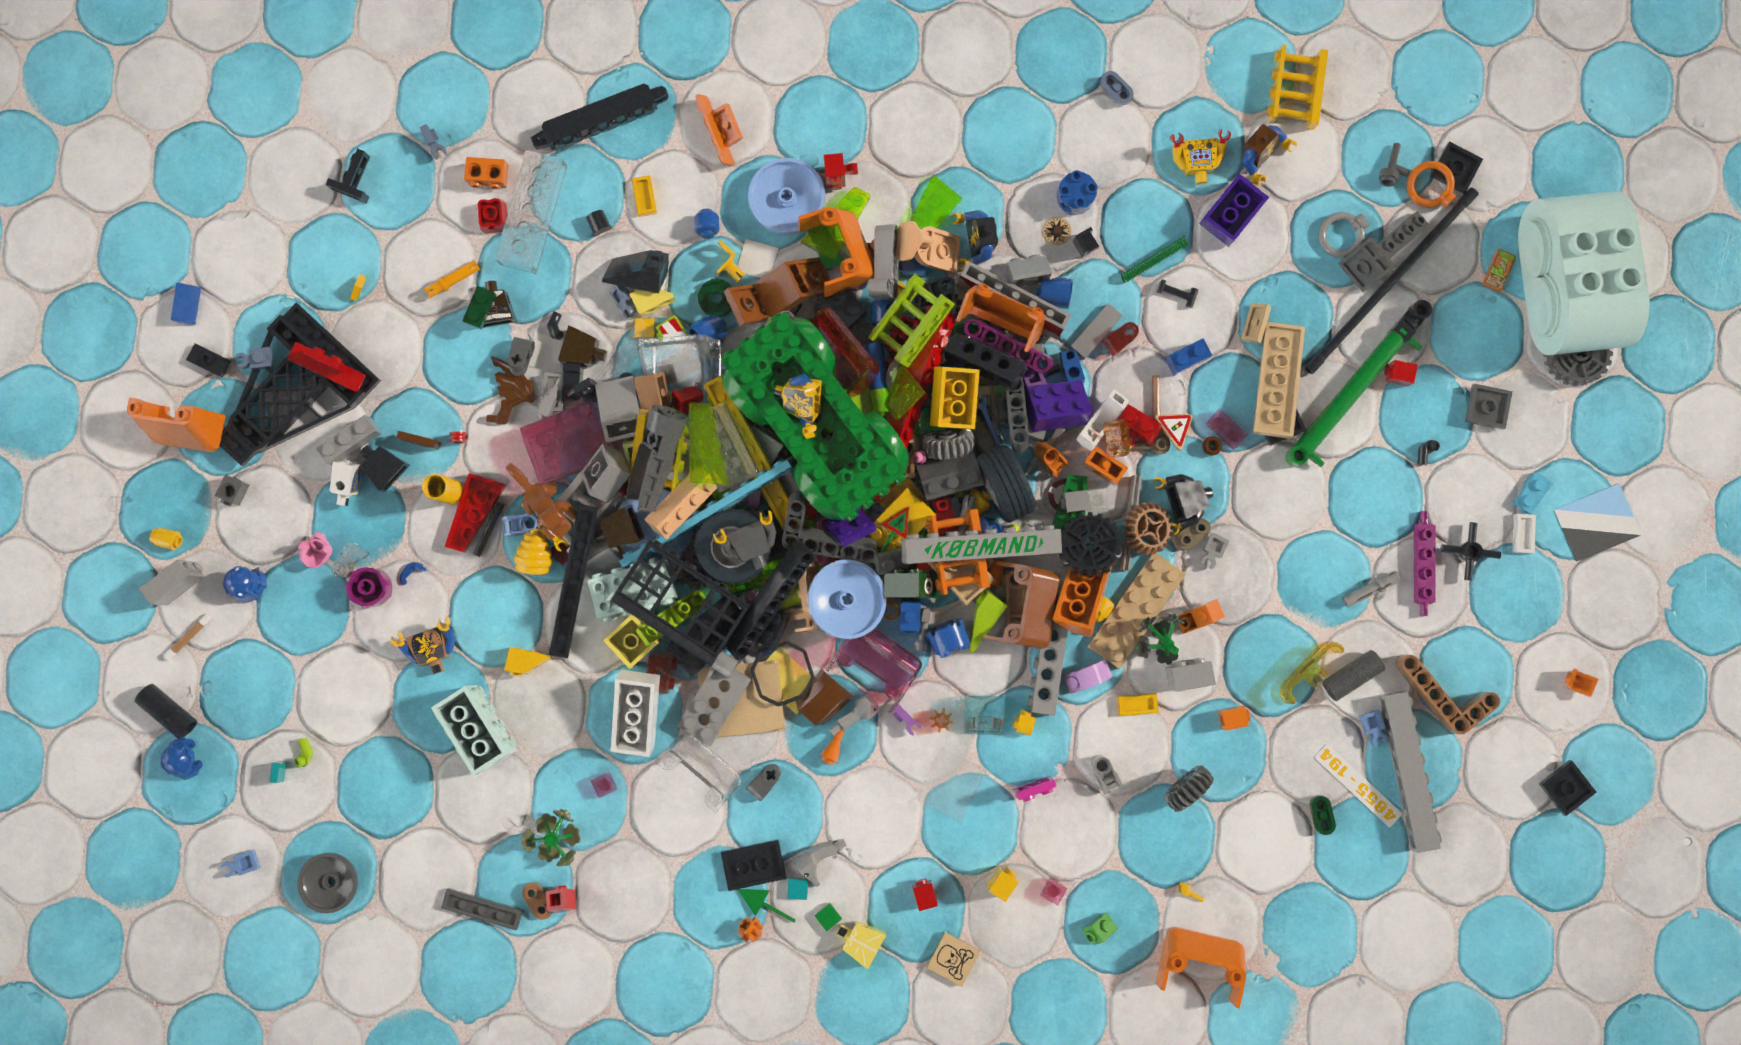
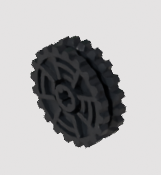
M1088 512L1086 516L1080 513L1078 518L1071 517L1070 523L1063 525L1064 530L1061 531L1062 553H1059V557L1063 559L1065 567H1070L1069 571L1071 573L1076 571L1080 577L1084 574L1088 578H1092V575L1095 574L1097 577H1100L1102 572L1109 573L1110 567L1117 565V559L1121 558L1123 540H1121V532L1116 530L1117 525L1115 523L1111 524L1109 517L1104 519L1100 513L1096 516L1092 512Z

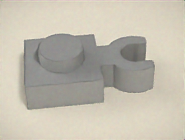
M1211 532L1203 548V551L1207 552V554L1200 559V564L1203 565L1205 560L1208 559L1211 562L1209 569H1213L1216 565L1215 558H1222L1229 540Z

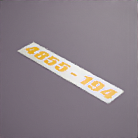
M1328 743L1314 757L1389 828L1403 814Z

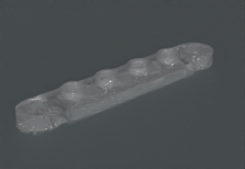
M646 313L639 319L596 377L595 381L597 384L616 380L622 373L628 371L651 340L652 335L657 331L656 326L660 325V321L655 314ZM646 318H653L655 320L652 328L644 326ZM582 398L583 405L590 410L599 409L598 402L595 405L587 406Z

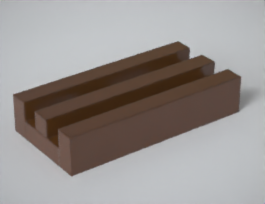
M398 431L396 437L402 441L438 450L441 444L437 440Z

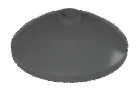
M322 853L309 859L300 870L297 881L298 892L302 901L310 909L319 913L337 912L345 908L353 900L357 892L358 875L356 869L346 857L340 854ZM331 877L335 879L334 884L330 882Z

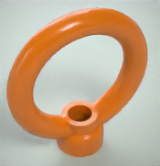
M1423 162L1417 165L1407 178L1406 189L1408 196L1415 204L1421 207L1431 208L1442 205L1445 208L1456 197L1452 193L1455 186L1453 173L1441 162ZM1426 169L1439 170L1444 174L1447 182L1445 191L1433 200L1421 198L1414 188L1416 177Z

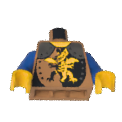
M446 617V624L442 623L439 618L436 628L405 638L406 641H403V634L398 632L400 639L395 640L391 636V643L393 646H398L401 652L413 663L419 666L430 664L434 675L444 671L441 660L450 657L456 638L451 626H449L450 618Z

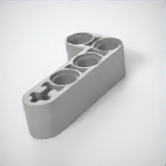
M896 224L876 225L874 279H869L868 281L869 296L875 300H893L898 297V259L896 258L898 227Z

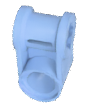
M528 514L502 517V520L505 521L506 530L504 537L519 536L530 532L527 523L532 518L535 521V525L530 529H539L537 527L538 517Z

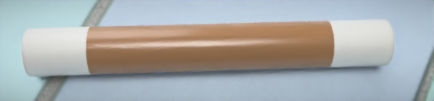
M206 613L164 654V657L167 660H171L212 617Z

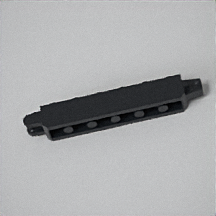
M643 83L544 121L541 126L542 131L531 137L533 146L536 150L550 147L552 150H559L571 142L578 143L582 141L584 137L596 136L605 129H614L623 122H632L639 116L651 115L655 112L654 110L658 109V104L667 101L669 97L667 89L664 86L650 89L649 85Z

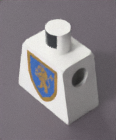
M349 460L333 462L330 492L338 494L336 504L348 506L350 496L359 493L364 472L361 468L363 463Z

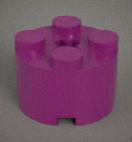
M359 568L350 575L351 577L346 584V592L349 599L363 607H378L392 596L391 579L380 569Z

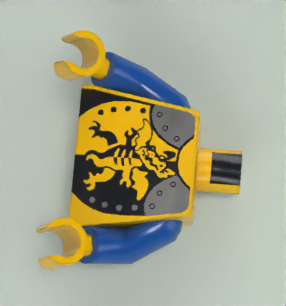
M806 374L792 377L784 387L777 385L774 390V396L783 399L784 411L792 414L800 421L803 426V436L808 439L815 437L813 432L816 431V425H812V423L821 413V380L809 379Z

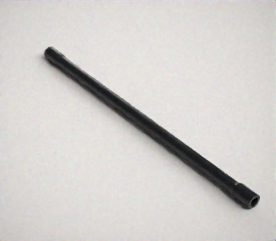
M1470 187L1463 194L1457 204L1325 347L1304 367L1308 373L1313 375L1322 366L1329 355L1459 214L1479 195L1476 189Z

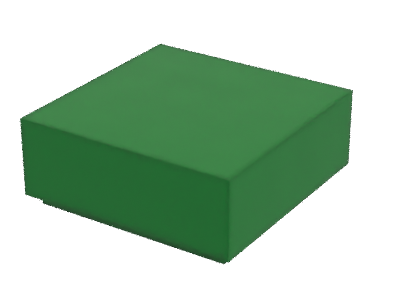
M831 903L814 915L826 932L842 920V917Z

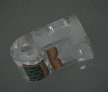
M347 542L332 566L333 575L338 578L350 577L358 560L366 559L369 552L354 542Z

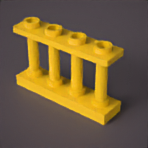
M1282 44L1280 49L1276 50L1274 61L1277 63L1276 68L1272 72L1274 86L1271 87L1269 98H1272L1271 105L1267 109L1269 123H1273L1277 116L1296 118L1307 122L1306 129L1314 130L1319 124L1328 50L1320 49L1317 55L1310 57L1286 53L1287 45ZM1284 62L1310 64L1314 67V72L1311 75L1283 71ZM1282 79L1309 83V85H1312L1311 92L1301 93L1281 90ZM1287 98L1307 101L1309 110L1303 112L1278 108L1279 99Z
M640 409L637 416L629 481L639 445L642 443L646 431L649 410ZM687 421L675 450L677 451L676 462L673 461L671 469H674L673 480L667 479L664 487L672 488L671 492L682 482L679 479V472L683 473L685 461H681L682 454H686L687 443L684 442L685 435L688 436L690 424Z

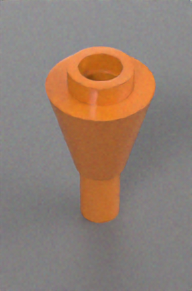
M843 730L834 735L833 740L830 741L821 753L822 762L833 766V763L838 764L840 741L844 734Z

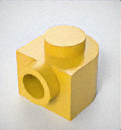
M1021 709L1019 717L1015 716L1012 728H1016V733L1031 736L1036 717L1032 716V712Z

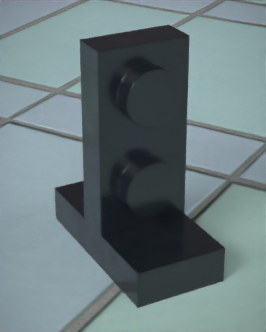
M357 148L356 152L351 156V164L348 171H345L343 175V183L328 178L325 185L332 191L367 204L369 196L365 192L358 190L357 187L370 156L365 151Z

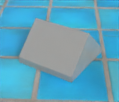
M593 538L585 575L592 579V575L598 573L608 575L611 574V570L622 567L619 561L624 557L618 546L609 547L606 540L599 543L596 538Z

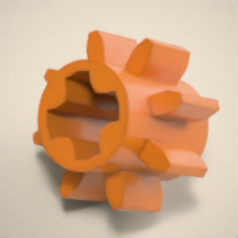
M747 917L740 922L738 933L741 935L740 938L746 943L749 939L754 942L761 937L763 926L756 917H753L752 920Z

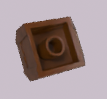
M821 669L814 677L807 695L795 702L798 711L816 726L824 725L851 700L853 695Z

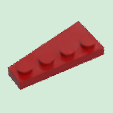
M468 473L444 547L465 553L507 485Z

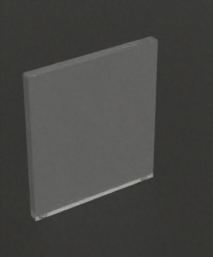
M941 747L915 799L955 819L957 822H961L987 770L947 750L945 747Z

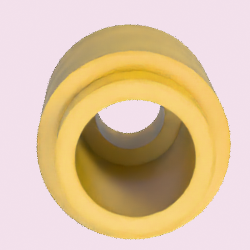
M155 528L150 534V542L157 547L176 550L183 542L180 532L166 528Z

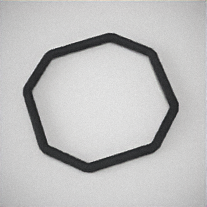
M789 641L779 643L778 648L788 645L803 653L811 676L803 694L779 703L762 695L754 670L761 655L772 649L765 648L760 650L751 667V674L759 697L775 706H782L804 698L815 677L806 650Z

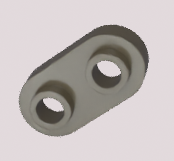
M1201 518L1197 524L1180 531L1175 538L1177 547L1181 550L1193 548L1210 533V523L1206 519ZM1199 524H1202L1204 526L1203 531H1199ZM1185 536L1189 538L1188 544L1183 541Z

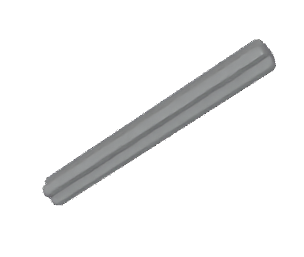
M1131 476L1127 511L1133 510V506L1139 505L1141 476ZM1124 535L1119 568L1120 570L1129 571L1131 569L1133 549L1129 547L1131 542L1125 541L1127 535Z

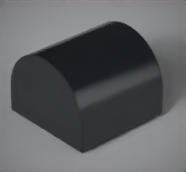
M603 210L594 211L586 217L595 237L612 229Z

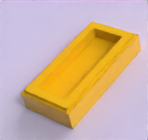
M651 176L631 178L638 217L657 214Z
M1157 693L1117 696L1119 716L1159 713Z

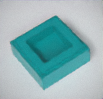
M278 761L272 763L269 780L271 783L284 782L287 762Z
M789 878L787 899L807 900L808 879Z

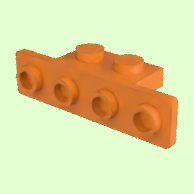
M697 94L695 96L697 107L703 114L704 124L709 129L711 141L716 146L720 162L727 166L735 165L729 147L742 140L743 136L730 104L725 103L713 111L708 97Z

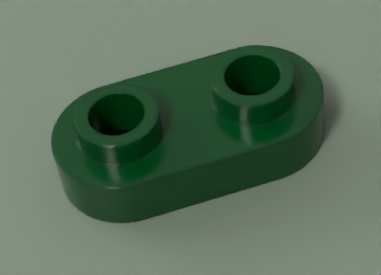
M1322 795L1312 797L1309 806L1314 828L1320 834L1330 835L1336 828L1331 802ZM1321 801L1322 803L1321 808H1317L1316 806L1317 802ZM1322 821H1326V827L1324 828L1321 827Z

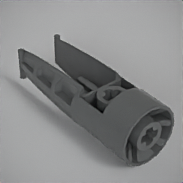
M653 405L646 423V431L634 461L627 495L624 496L625 499L639 500L637 508L639 511H656L654 507L662 493L675 458L674 453L687 421V416L676 409L662 405Z

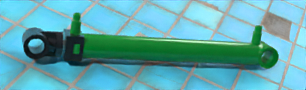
M1419 300L1408 307L1406 313L1391 327L1385 338L1315 419L1307 431L1287 451L1285 459L1290 466L1297 467L1303 465L1308 459L1320 467L1325 464L1314 451L1406 342L1417 351L1422 348L1419 342L1412 336L1417 332L1416 330L1423 321L1432 313V306L1428 301ZM1417 307L1422 310V315L1417 313ZM1295 451L1300 453V461L1294 458Z

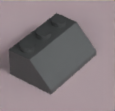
M973 451L963 455V457H956V459H934L916 464L926 502L984 486L980 468Z

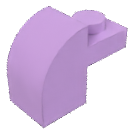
M1105 659L1063 676L1070 694L1086 690L1113 677Z

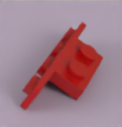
M297 342L294 344L287 358L288 360L355 392L359 391L366 377L365 374L342 364L343 359L335 355H331V357L324 355L326 351L316 346L311 349Z

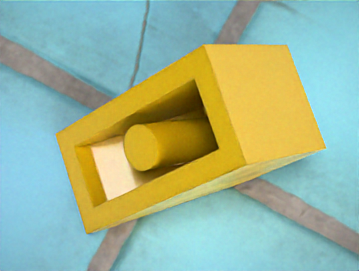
M509 647L504 670L510 671L509 675L521 677V674H528L549 661L552 655Z

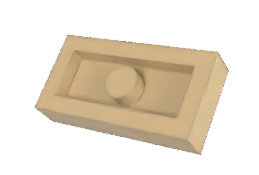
M1251 303L1241 336L1242 341L1261 343L1271 311L1270 305Z

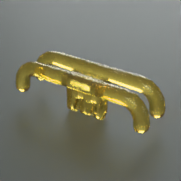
M1332 641L1319 644L1282 683L1280 695L1286 704L1292 705L1296 703V699L1292 695V689L1302 678L1315 689L1317 684L1313 679L1319 683L1323 681L1318 673L1324 677L1328 675L1317 662L1329 650L1334 653H1343L1344 647Z

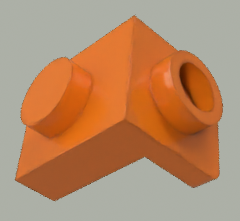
M1574 668L1572 673L1568 672L1564 683H1567L1568 690L1592 698L1599 679L1579 672L1578 669Z

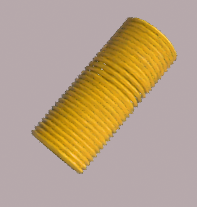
M431 474L423 480L422 491L430 499L447 504H456L460 500L463 485L459 481L448 477Z

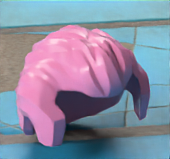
M320 532L313 534L310 541H301L298 549H301V561L310 568L322 566L332 554V547L325 538V535Z

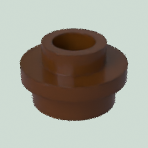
M1210 436L1203 441L1202 449L1207 455L1214 456L1221 451L1222 443L1217 437ZM1209 443H1213L1215 445L1214 450H1211L1209 448Z

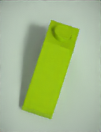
M987 589L984 593L981 592L975 600L976 604L969 635L970 642H968V648L972 653L983 641L984 635L988 634L1008 607L1005 601Z

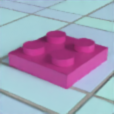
M1048 776L1013 790L1018 800L1026 802L1034 799L1036 794L1042 793V795L1053 792V788L1057 786L1055 780Z

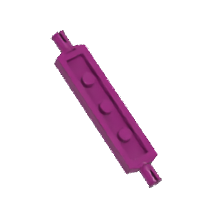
M1420 511V523L1414 525V603L1420 604V616H1428V605L1436 603V525L1428 523L1429 511Z

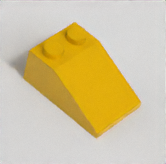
M908 487L874 522L877 531L868 535L877 541L881 549L892 530L883 526L882 523L909 507L907 535L918 534L926 526L928 516L936 515ZM895 533L885 551L902 547L901 539L905 538Z

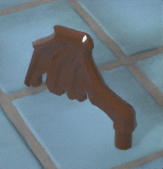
M491 356L493 365L500 367L506 372L495 373L496 382L501 384L497 386L499 395L506 399L501 401L499 413L497 415H487L486 421L496 423L497 425H505L509 421L513 407L522 402H529L531 404L536 400L533 381H529L525 375H513L507 362Z

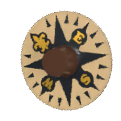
M1060 217L1049 219L1043 227L1045 240L1052 245L1066 243L1071 236L1070 224Z

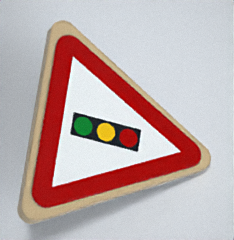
M1156 415L1154 419L1161 423L1164 433L1177 450H1182L1192 421V415Z

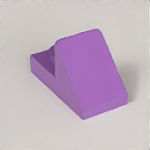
M1026 366L1023 376L1024 392L1028 386L1047 384L1041 372Z

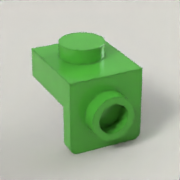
M1107 912L1101 914L1092 924L1082 928L1086 939L1092 945L1105 942L1118 929Z

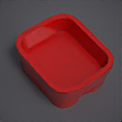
M498 198L478 201V219L481 231L484 233L504 232L508 228L506 203Z

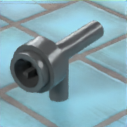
M1400 143L1393 144L1388 167L1380 171L1379 180L1383 186L1392 187L1398 182L1400 174L1408 177L1410 174L1409 169L1396 164L1401 148Z

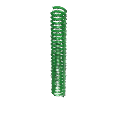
M1185 235L1170 243V245L1165 246L1162 250L1160 249L1157 253L1152 254V256L1147 257L1144 261L1142 260L1139 264L1134 265L1131 269L1129 268L1126 272L1121 273L1122 281L1126 283L1125 280L1129 282V280L1139 276V273H1144L1147 269L1160 263V261L1162 262V259L1165 260V258L1175 254L1178 250L1180 251V248L1183 249V247L1188 246V242L1184 238Z

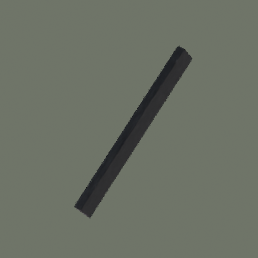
M578 504L549 655L563 658H568L598 507Z

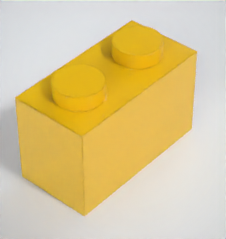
M999 865L986 886L991 893L1006 902L1019 882L1016 878L1017 875L1012 869L1007 866L1003 868Z

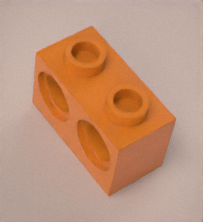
M466 157L464 180L473 188L489 186L491 189L498 190L501 187H507L509 165L504 159ZM481 170L479 176L473 177L475 171ZM494 172H500L497 178H492Z

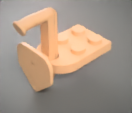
M914 221L904 222L899 226L896 242V258L899 261H907L915 257L917 262L925 267L952 275L958 274L960 236L934 227L919 228ZM874 239L871 241V244H870V246H871V248H872L873 250H874Z
M815 563L810 564L799 580L798 596L801 599L802 608L785 611L792 614L789 622L806 620V627L795 629V632L821 630L813 622L807 603L809 586L814 576L818 573Z

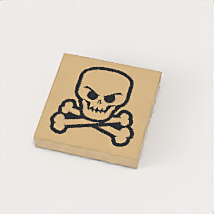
M945 932L927 968L962 987L980 950Z

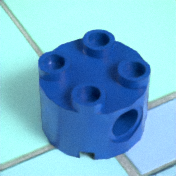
M1079 170L1066 175L1057 190L1059 207L1070 215L1083 214L1089 210L1097 196L1098 186L1094 179Z
M956 618L957 622L955 623L952 619L931 628L933 632H930V630L926 631L927 638L932 644L934 655L944 658L951 655V651L955 649L961 651L969 647L968 642H970V638L966 633L962 618Z

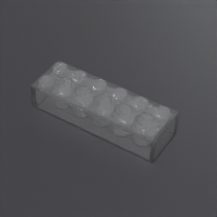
M529 150L525 151L495 256V260L499 265L537 274L567 169L563 159Z

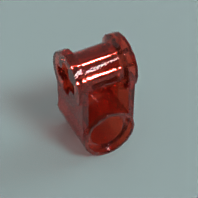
M1127 322L1106 336L1101 342L1109 353L1115 356L1136 338L1139 328L1135 323ZM1127 330H1133L1132 334H1125Z

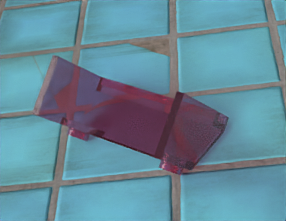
M874 628L864 636L846 639L825 670L829 672L835 662L845 667H850L856 662L887 683L884 692L888 698L894 701L888 711L891 714L922 668V662L918 657Z

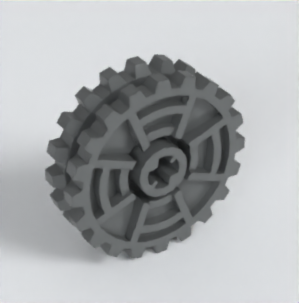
M1610 349L1579 352V356H1577V352L1549 356L1543 354V357L1547 358L1544 364L1550 367L1548 370L1549 374H1555V380L1561 379L1565 385L1571 383L1572 386H1578L1579 384L1583 386L1602 377L1601 374L1607 373L1608 369L1606 366L1612 364L1609 358L1613 356V351H1610Z

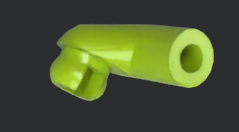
M307 737L297 741L301 753L294 760V763L299 768L306 767L313 756V750Z

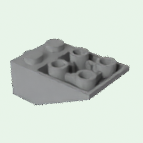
M634 376L595 384L606 443L635 436L640 406L635 389Z

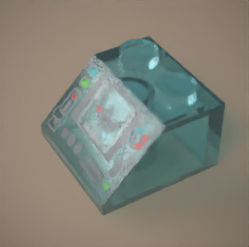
M964 695L963 734L1003 735L1005 696Z

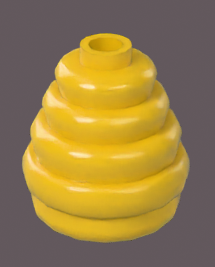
M530 529V532L525 533L524 539L520 541V546L516 549L517 554L514 555L517 572L530 575H544L550 572V566L553 565L552 551L549 549L550 544L547 541V537L540 529Z

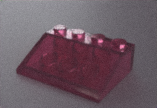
M593 400L520 428L524 445L539 484H549L583 471L602 444L610 447V443L605 441L600 413Z

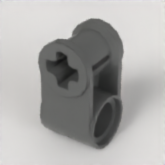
M518 337L513 338L507 358L513 375L522 376L526 373L534 353V341Z
M776 764L767 765L746 787V790L761 802L780 778L781 770ZM767 770L770 772L775 770V777H768L769 772Z

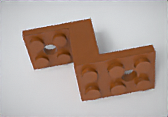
M820 257L786 261L754 284L730 287L724 291V294L739 325L745 326L767 322L769 317H773L782 311H790L808 298L824 296V282L831 279Z

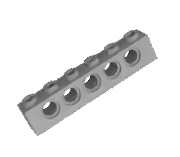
M1054 622L1053 630L1056 632L1057 638L1051 641L1048 647L1039 649L1038 657L1034 658L1033 668L1036 669L1035 676L1031 677L1030 683L1033 693L1032 696L1028 697L1027 703L1030 712L1053 716L1056 714L1068 632L1067 629ZM1048 649L1054 653V657L1050 661L1044 657V653ZM1044 669H1049L1051 672V677L1048 680H1044L1041 676ZM1042 688L1048 691L1046 699L1039 698L1038 692Z

